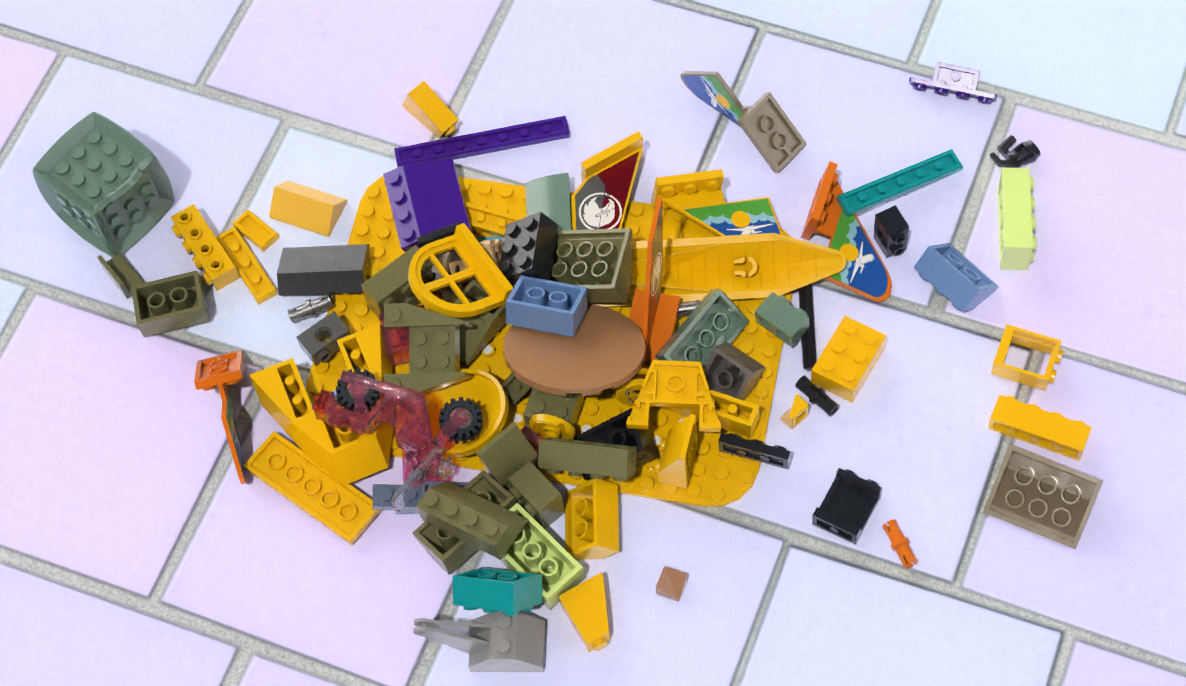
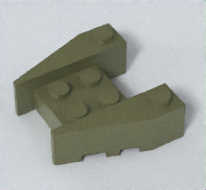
M408 303L384 304V327L390 330H409V373L384 374V398L391 400L417 399L422 397V395L472 378V374L460 372V328L472 327L471 323Z

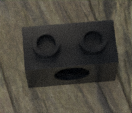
M895 205L875 214L873 238L886 258L902 254L907 249L909 225Z

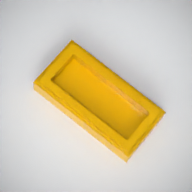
M250 210L245 211L232 223L238 232L262 252H265L279 239V235Z

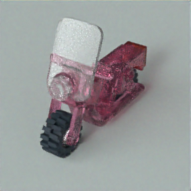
M356 368V372H352V369L348 371L343 370L341 380L338 379V386H336L339 404L336 403L334 392L322 389L319 397L315 396L312 404V410H314L316 419L325 421L328 425L335 428H348L356 434L363 435L366 433L373 435L383 422H387L393 427L396 445L407 451L405 458L412 468L408 472V479L391 499L392 508L397 513L409 502L431 475L434 478L442 477L444 481L448 477L452 478L456 464L452 463L451 457L446 459L441 454H444L454 442L459 444V441H463V444H465L469 439L473 441L475 435L478 436L480 434V429L483 426L481 409L478 408L477 403H471L469 398L466 401L463 400V397H459L458 401H455V398H453L450 404L446 402L444 409L441 408L440 431L433 439L426 398L421 392L377 380L373 373L369 374L366 369L361 372L360 368Z

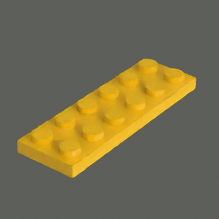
M275 431L270 434L243 465L245 470L351 546L381 511L372 510V500L350 484L345 486L310 459L302 450Z

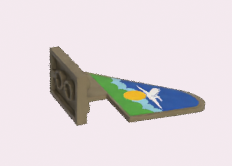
M684 71L680 75L684 85L697 98L743 129L773 172H779L807 144L771 92H765L753 105L743 106L719 72Z

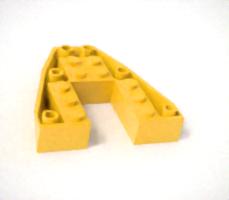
M380 323L337 340L348 370L352 369V372H356V368H360L361 372L366 369L369 374L373 373L375 379L378 380L380 399L377 400V406H372V411L369 413L365 410L362 415H360V412H356V415H354L350 410L346 412L344 407L339 405L316 415L293 358L249 375L262 407L310 459L344 486L389 467L394 426V400L384 398V374H393L392 353ZM355 384L359 395L357 399H361L367 394V390L369 392V388L362 384Z

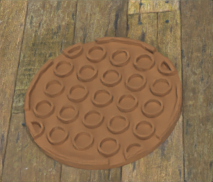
M587 304V312L574 337L512 325L504 339V359L507 367L511 368L515 373V377L534 389L560 396H567V393H581V396L601 394V390L618 388L638 373L645 359V340L637 325L623 314L603 306Z

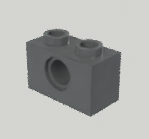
M333 311L296 336L301 349L313 364L317 366L329 360L331 355L340 350L337 343L338 339L351 335V333ZM330 338L327 342H322L324 339Z

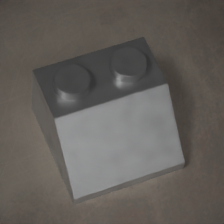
M726 342L714 348L704 369V374L710 390L744 401L756 386L765 366Z

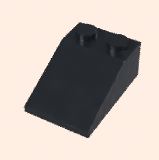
M633 408L574 437V440L636 446V467L658 457L649 424L648 429H631L626 427L627 419ZM583 473L584 480L594 479L590 478V474Z

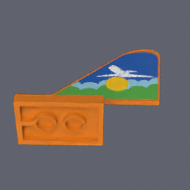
M829 161L818 183L800 238L809 241L813 233L831 238L828 248L841 251L846 257V266L842 271L823 279L875 302H884L891 294L892 284L890 275L857 215L855 214L847 218L839 206L836 198L844 192L837 181L839 174L835 173L838 164Z
M242 349L197 361L194 379L196 390L203 389V391H209L218 386L222 399L221 420L241 485L247 483V478L243 466L244 460L229 385L239 382V379H243L244 355Z

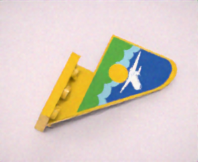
M722 169L657 177L655 180L651 198L653 209L656 207L657 197L662 198V209L671 207L717 236L762 233L783 235L769 197L725 203L721 189L724 179Z

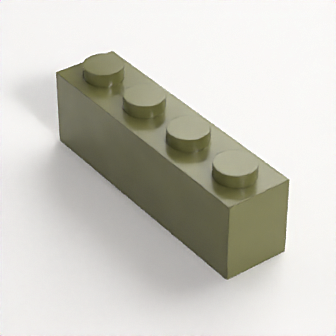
M553 437L539 439L538 468L546 469V473L559 474L561 471H568L569 476H582L585 473L590 474V478L604 479L605 476H611L613 481H627V478L636 475V446Z

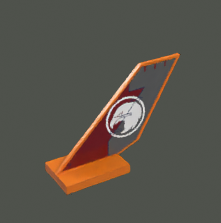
M657 197L648 239L645 290L635 289L629 319L637 325L645 340L644 361L646 362L658 360L655 355L674 334L681 303L680 296L660 293L663 275L662 198Z

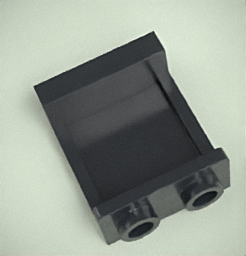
M838 468L836 477L819 508L816 507L812 515V525L856 545L881 498L882 487L871 479L865 480L858 477L855 472L849 469L843 470Z

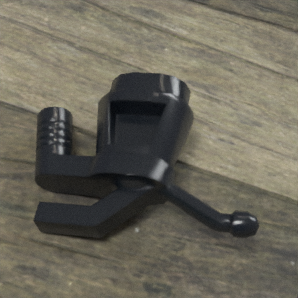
M1010 135L997 147L1000 154L1006 160H1001L994 152L990 154V158L998 167L1020 168L1022 165L1034 162L1041 155L1040 150L1033 141L1028 140L1021 142L1012 151H1009L1008 149L1017 141L1014 136Z

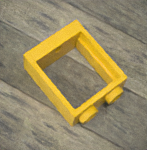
M1006 324L993 362L991 375L1046 391L1048 383L1053 384L1057 370L1053 369L1054 364H1060L1064 350L1060 349L1062 340ZM1011 343L1051 354L1044 376L1004 364Z

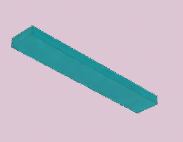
M950 149L840 194L836 200L848 218L962 170L963 165L953 149Z

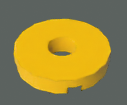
M548 414L533 415L528 425L530 431L535 436L541 434L544 438L553 437L574 440L576 434L575 428L570 423Z

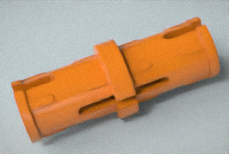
M896 519L887 521L889 526L884 523L882 528L891 542L890 547L892 551H896L904 569L913 567L912 563L916 565L918 559H916L909 546L910 541L908 537H904Z

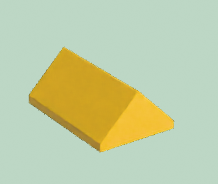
M285 181L274 186L269 217L330 237L348 201L339 196L291 181Z

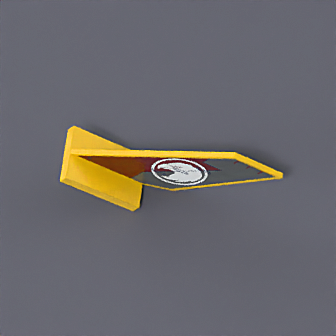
M639 131L581 162L582 183L571 195L572 230L622 228L639 161L643 158V137Z

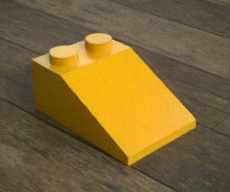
M690 414L669 430L667 439H662L660 452H663L662 459H657L655 473L658 474L659 483L687 488L698 446L696 415Z

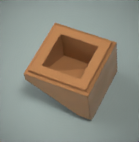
M664 566L656 585V594L679 602L688 581L687 574Z

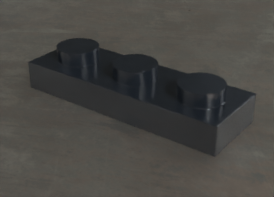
M721 433L718 441L720 452L784 469L789 467L791 451L782 446L765 445L756 439L746 440L733 433Z

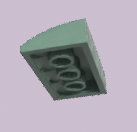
M569 173L548 175L525 183L526 216L542 212L558 225V230H572Z
M720 289L710 290L655 357L658 360L701 362L704 371L714 348L726 342L731 344L749 323V320Z

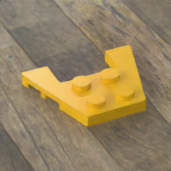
M652 360L641 391L627 419L626 427L631 429H648L649 408L651 406L700 409L699 431L721 432L720 420L717 417L701 362Z

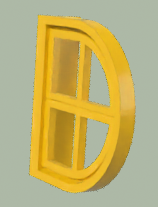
M465 223L456 226L454 235L421 247L414 254L408 270L409 285L418 300L431 310L450 317H472L506 305V300L513 290L512 285ZM454 249L468 269L449 275L435 255ZM430 259L443 278L424 284L421 278V267ZM475 276L489 297L470 303L456 283ZM450 286L463 304L443 301L431 292Z

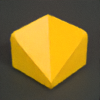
M796 394L792 407L780 419L790 429L796 427L808 416L809 404Z

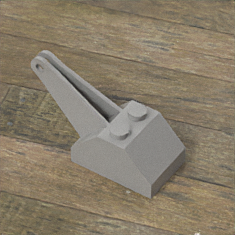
M496 612L471 620V623L439 621L427 618H417L414 620V625L417 626L413 628L415 635L469 654L468 668L470 672H544L546 625L542 619L520 612L514 616L503 615V612Z

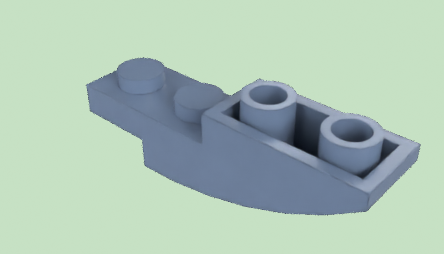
M422 481L421 485L373 484L372 510H396V514H419L415 506L429 487L443 482ZM452 482V483H454V484H456V485H458V486H460V487L463 488V487L466 486L469 482Z

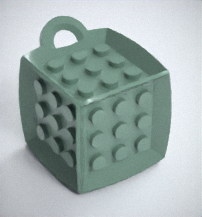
M91 112L65 132L32 169L41 195L55 214L80 237L111 257L124 253L140 240L174 202L171 182L157 157L130 132L97 112Z

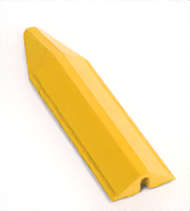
M776 233L663 239V275L660 293L680 296L681 303L696 300L701 302L709 291L714 289H720L730 300L767 298L772 292L780 296L842 271L846 266V257L839 250ZM648 240L632 241V280L626 303L592 304L603 307L632 306L635 289L645 290Z

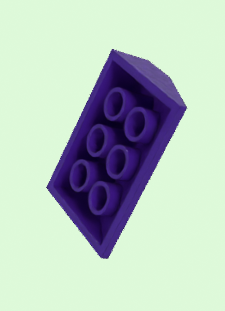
M452 158L402 165L383 174L400 247L404 252H407L415 245L419 248L417 237L460 222V224L465 223L472 233Z

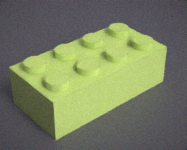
M1030 168L1001 169L997 191L1000 270H1028L1029 263L1034 261L1037 238L1033 236V230L1036 227V217L1032 216V210L1035 209V197H1032L1034 177H1030Z
M516 503L509 511L527 519L528 522L500 561L511 571L542 574V603L550 610L559 602V595L577 586L585 578L584 570L528 512Z

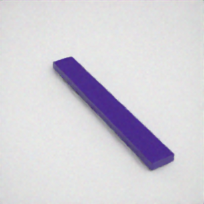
M565 115L394 148L398 168L402 165L446 158L456 160L570 138Z

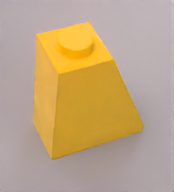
M422 81L407 94L402 104L404 109L439 139L444 134L448 137L457 129L455 125L458 122V118L425 81Z
M600 572L558 596L560 606L588 652L601 650L610 641L603 575Z

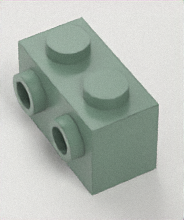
M772 292L755 311L756 322L790 347H793L809 329L808 314L801 308L796 309L790 305L788 299L782 295L778 296Z

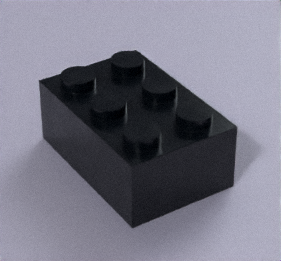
M542 212L506 225L499 269L513 288L520 275L550 280L558 225Z

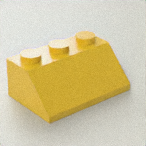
M592 479L565 492V550L575 560L604 559L619 552L617 484L602 479Z

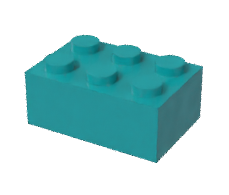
M481 567L453 575V605L463 606L464 610H477L480 608L483 609L484 613L503 611V615L514 616L518 615V611L533 610V606L542 604V574Z

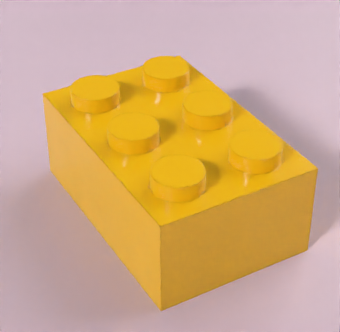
M844 316L812 368L811 382L853 403L885 350L887 335Z

